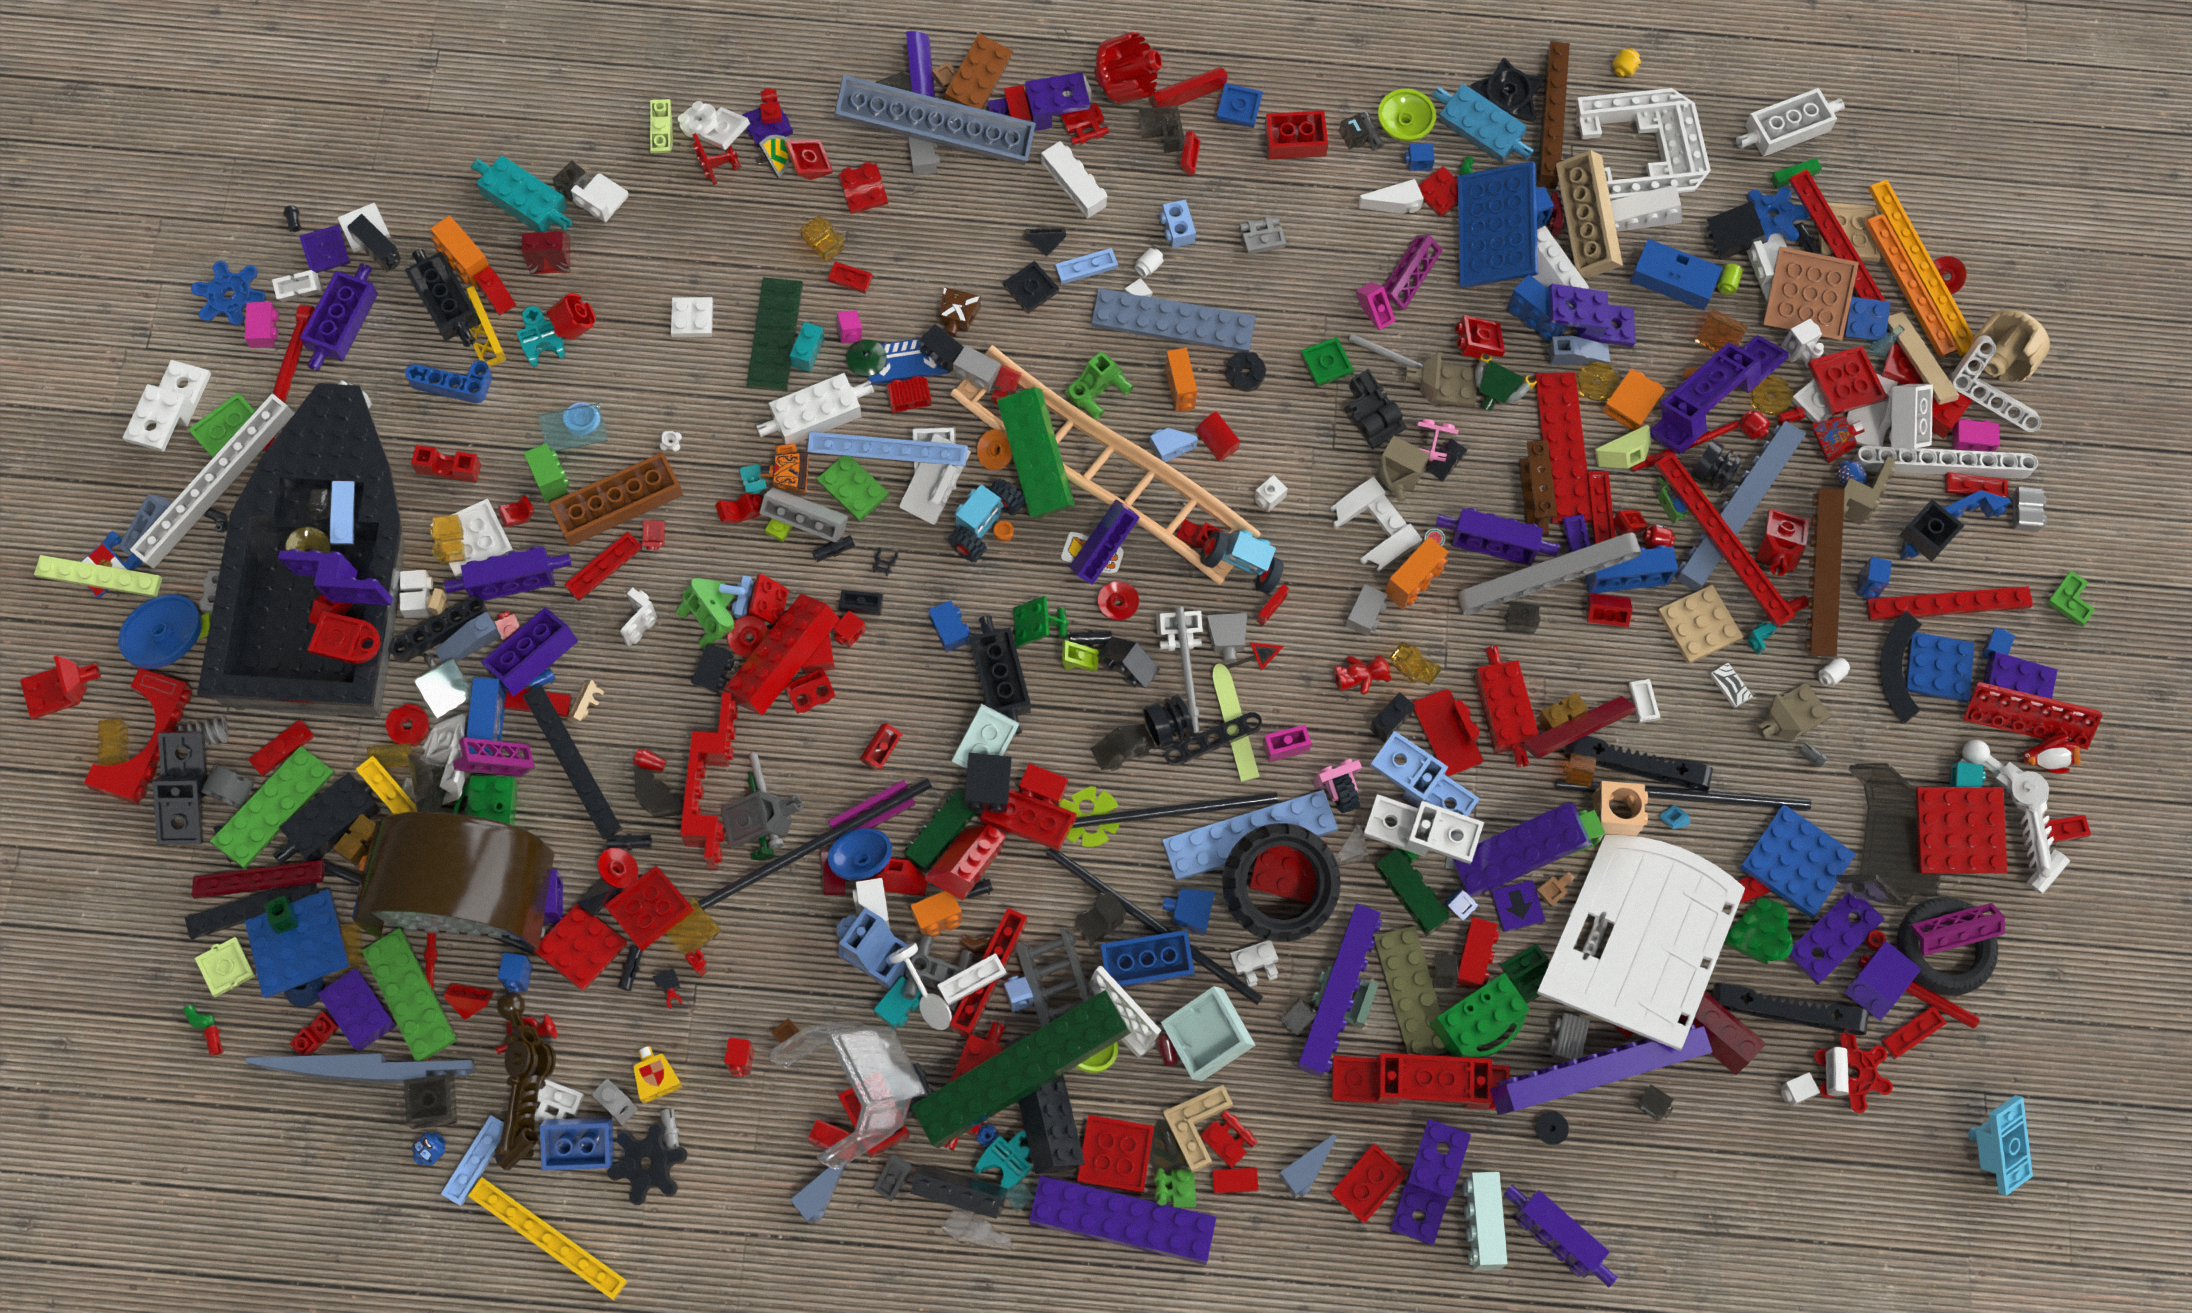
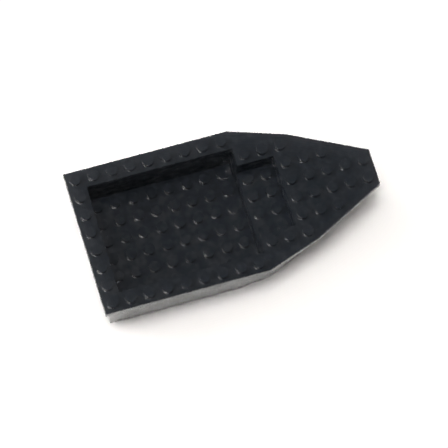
M317 383L264 453L232 509L197 690L199 696L212 697L223 706L234 707L236 710H245L247 708L269 710L270 712L326 716L359 715L366 718L380 717L390 658L389 645L393 639L400 595V572L403 571L404 537L391 468L360 386ZM332 481L355 482L354 545H332L330 543L331 511L327 515H322V511L314 513L311 510L312 506H318L320 510H331ZM289 549H297L301 552L316 550L330 554L332 551L339 552L358 571L357 580L376 579L393 597L391 606L353 603L345 614L347 617L369 622L377 630L380 636V648L372 659L364 663L353 664L309 653L308 648L316 625L308 620L314 599L323 594L314 586L315 577L294 575L278 559L280 550L289 551ZM366 640L363 643L362 648H371L373 646V641Z

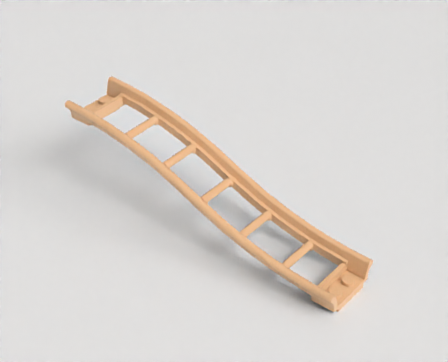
M992 345L985 355L1001 363V366L1004 365L1022 373L1017 386L1023 391L1032 387L1042 389L1047 408L1066 421L1055 434L1057 444L1074 426L1107 447L1083 476L1063 464L1067 479L1109 506L1116 499L1125 504L1140 517L1136 522L1138 525L1174 549L1218 585H1221L1234 566L1223 560L1214 568L1203 565L1200 560L1201 556L1173 535L1175 530L1197 505L1229 529L1228 534L1233 531L1245 530L1252 533V537L1257 539L1261 533L1195 482L1064 400ZM965 379L951 392L950 395L990 427L1006 432L1003 421L978 403L987 390L978 389L972 382ZM1113 452L1147 472L1124 501L1090 481ZM1154 477L1189 499L1166 529L1131 506Z

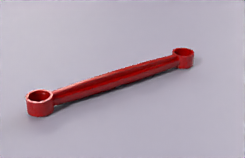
M300 304L297 308V323L273 390V394L284 403L303 348L300 337L315 310L314 306ZM275 436L261 451H267V449L275 440Z

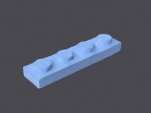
M490 1115L443 1189L442 1196L459 1206L463 1205L494 1156L495 1148L500 1146L504 1122Z

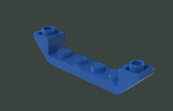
M1980 490L1944 509L1956 519L1964 514L1963 512L1967 510L1972 512L1979 507L1987 518L1993 515L1998 517L2007 511L2006 507L2011 501L2008 498ZM1905 540L1903 541L1900 554L1902 560L1907 557L1912 559L1921 554Z

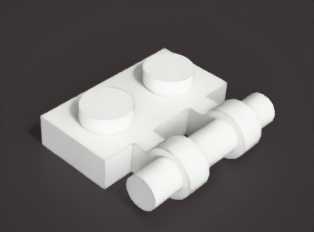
M545 1080L546 1086L543 1089H539L537 1102L540 1103L538 1109L536 1108L535 1120L542 1122L544 1119H565L567 1113L576 1116L585 1095ZM549 1106L559 1110L557 1116L547 1113Z

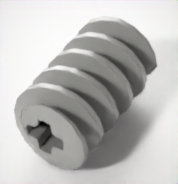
M222 716L221 723L216 718H213L212 725H210L208 720H204L203 727L198 721L194 729L190 723L187 724V730H184L182 725H179V731H204L205 747L210 746L211 742L213 745H218L219 740L222 743H227L229 730L224 716Z

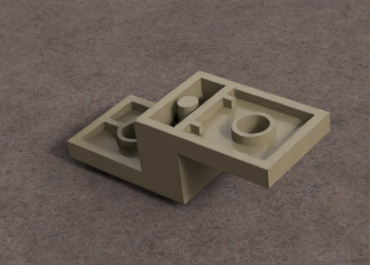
M1888 456L1877 471L1870 487L1849 478L1842 488L1845 489V518L1861 525L1864 519L1869 520L1880 503L1879 498L1884 494L1888 486V480L1891 479L1896 470L1893 467L1896 459Z

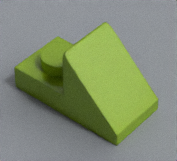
M1063 641L1062 662L1066 671L1075 667L1091 672L1098 670V650L1070 641Z

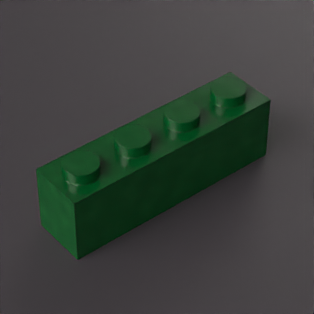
M960 788L956 793H950L945 801L946 805L942 809L938 808L935 811L930 824H925L918 833L920 836L915 842L913 840L910 841L905 848L906 860L910 861L925 874H927L977 814V812L963 808L965 792Z
M1397 848L1378 861L1375 865V870L1427 937L1447 923L1450 918L1449 911L1444 904H1440L1437 901L1434 890L1424 884L1421 873L1417 869L1414 870L1409 864L1408 856L1404 852L1401 853Z

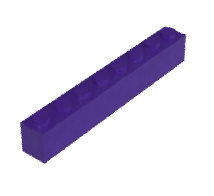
M1356 903L1297 1069L1322 1078L1324 1072L1329 1073L1333 1062L1329 1058L1331 1052L1336 1053L1340 1040L1336 1039L1339 1031L1343 1033L1347 1020L1343 1018L1346 1011L1350 1012L1354 1000L1351 999L1353 991L1357 992L1361 980L1358 979L1360 971L1364 972L1368 960L1365 959L1367 951L1371 952L1375 940L1372 939L1374 932L1378 933L1382 920H1379L1381 912Z

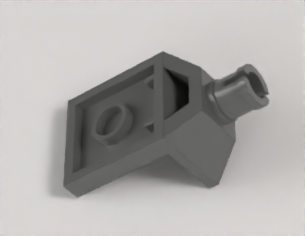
M757 791L721 807L729 847L735 849L767 834L781 837L787 836L792 822L791 814L803 809V805L797 806V804L802 803L800 797L792 795L790 798L784 799L777 795Z

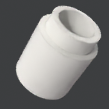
M1149 248L1136 261L1135 270L1142 277L1150 276L1163 263V254L1158 249Z
M1841 657L1832 659L1819 671L1820 682L1825 686L1834 687L1848 674L1850 670L1848 662Z

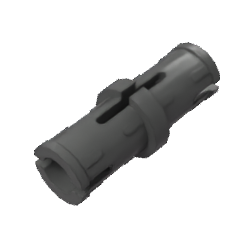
M1368 111L1362 112L1364 117L1359 114L1357 118L1364 129L1363 134L1368 138L1372 149L1379 150L1378 145L1382 148L1384 143L1378 134V127L1373 124Z

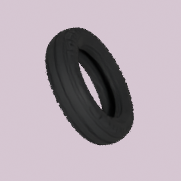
M1940 897L1923 901L1906 914L1898 930L1897 950L1922 968L1913 981L1936 994L1958 996L1976 990L1989 979L1998 959L1997 937L1974 942L1976 956L1972 967L1963 974L1948 975L1936 971L1924 960L1919 948V938L1911 930V924L1974 908V906L1955 898ZM1963 918V919H1961V920L1969 921V920H1973V919Z

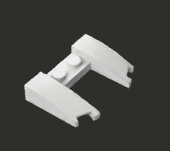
M1372 477L1333 505L1331 512L1335 510L1337 512L1338 520L1333 522L1334 528L1337 529L1368 509L1389 538L1363 556L1360 562L1365 565L1370 560L1379 565L1377 571L1380 572L1419 547L1422 538L1411 524L1407 525L1386 498L1384 489Z

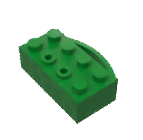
M470 776V781L463 788L462 795L455 803L453 814H459L465 799L468 797L463 815L500 821L514 826L518 783L514 777Z
M1503 973L1439 1015L1430 1023V1026L1452 1057L1486 1058L1499 1052L1517 1036L1530 1008L1508 976ZM1511 1024L1515 1025L1513 1033L1502 1044L1487 1051H1477V1047L1491 1043L1499 1038Z

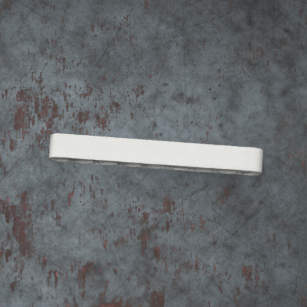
M1863 446L1852 461L1859 462L1865 471L1877 472L1885 462L1881 457L1887 459L1890 456L1896 459L1893 467L1896 468L1895 472L1945 475L1947 472L1985 477L2021 479L2029 477L2038 466L2037 458L2032 454L1891 448L1882 446Z

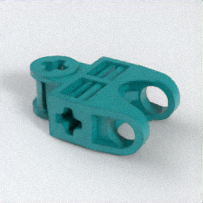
M527 307L522 313L526 328L516 332L523 352L532 368L538 367L539 354L544 350H552L560 359L565 358L563 339L555 334V327L551 320L545 322L543 313L538 307Z
M1025 1130L1018 1132L1009 1143L999 1136L985 1150L973 1171L979 1175L984 1170L998 1168L1003 1172L1002 1184L999 1187L1008 1189L1007 1192L1016 1187L1033 1170L1032 1166L1026 1161L1031 1155L1029 1147L1023 1146L1021 1148L1020 1140H1027Z

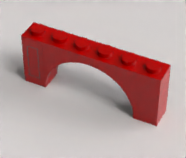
M142 668L138 669L130 687L137 694L147 698L154 709L155 728L149 743L137 756L127 762L111 766L93 764L84 781V784L90 790L135 805H139L140 800L144 799L148 783L156 774V766L160 761L158 733L160 731H174L177 722H180L183 717V709L186 703H189L192 698V689L187 683Z

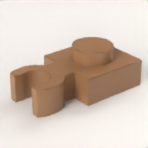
M948 61L932 70L933 77L942 89L949 87L957 73Z

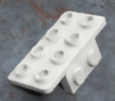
M1779 233L1772 234L1767 243L1762 244L1761 240L1753 242L1751 248L1747 250L1749 260L1766 302L1774 276L1778 248L1780 246L1787 248L1783 236Z
M1879 374L1877 376L1888 398L1880 403L1848 411L1846 417L1849 425L1861 421L1865 432L1856 435L1855 438L1857 444L1862 446H1883L1885 433L1890 425H1892L1890 421V412L1892 411L1890 393L1892 387L1897 386V382L1882 377Z

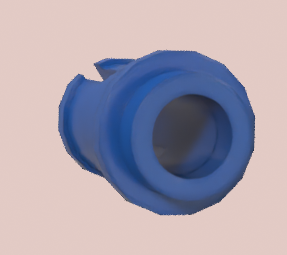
M550 668L545 669L529 685L533 690L549 682L552 684V681L556 678Z

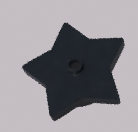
M1504 57L1491 77L1471 84V89L1514 118L1534 122L1536 115L1532 98L1541 86L1544 78L1527 75L1515 69Z

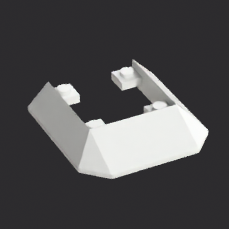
M1669 88L1577 98L1576 127L1579 126L1581 139L1600 138L1602 135L1600 124L1636 121L1638 134L1655 132L1662 162L1647 164L1648 177L1612 180L1610 167L1604 168L1610 200L1675 184L1678 193L1693 192L1710 173L1711 169L1695 103L1676 90Z

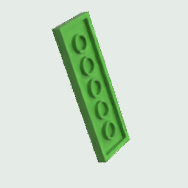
M300 746L211 839L210 843L245 870L280 833L279 826L299 812L334 775V771Z
M401 928L362 950L416 1062L425 1061L458 1041Z

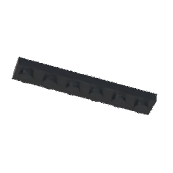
M314 883L276 888L184 917L189 938L193 940L243 924L245 920L266 913L264 903L276 897L285 895L292 903L319 893L318 885Z

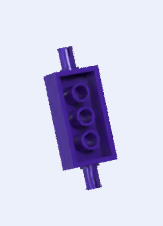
M360 263L355 276L335 271L307 323L300 339L306 349L314 352L309 363H307V367L311 370L316 368L315 371L318 372L326 357L341 362L344 361L378 296L373 283L366 281L372 271V268L367 264L363 267L364 263Z
M1462 508L1457 519L1439 514L1435 526L1453 530L1454 536L1451 544L1453 547L1532 566L1538 552L1557 557L1560 544L1543 541L1541 537L1544 528H1540L1536 524L1520 523L1513 518L1505 519L1493 513L1485 514L1478 512L1473 508Z
M536 546L523 552L513 551L505 556H491L487 560L469 561L461 565L462 577L448 581L445 580L444 586L447 594L466 590L470 598L479 597L483 601L554 586L556 585L553 574L554 569L572 566L569 553L550 557L545 547Z
M1513 1184L1507 1189L1503 1195L1519 1208L1518 1213L1514 1216L1517 1219V1224L1526 1231L1529 1229L1535 1235V1240L1542 1246L1547 1245L1552 1250V1255L1561 1262L1564 1260L1570 1266L1569 1269L1573 1274L1583 1278L1594 1274L1608 1288L1616 1281L1618 1276L1614 1275L1602 1264L1610 1251L1544 1193L1538 1190L1531 1197L1527 1198Z

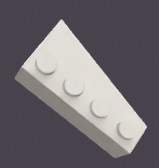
M1676 184L1611 201L1616 232L1682 223L1681 202Z

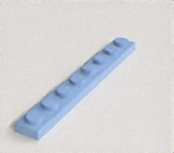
M809 432L807 452L930 464H950L965 467L968 446Z

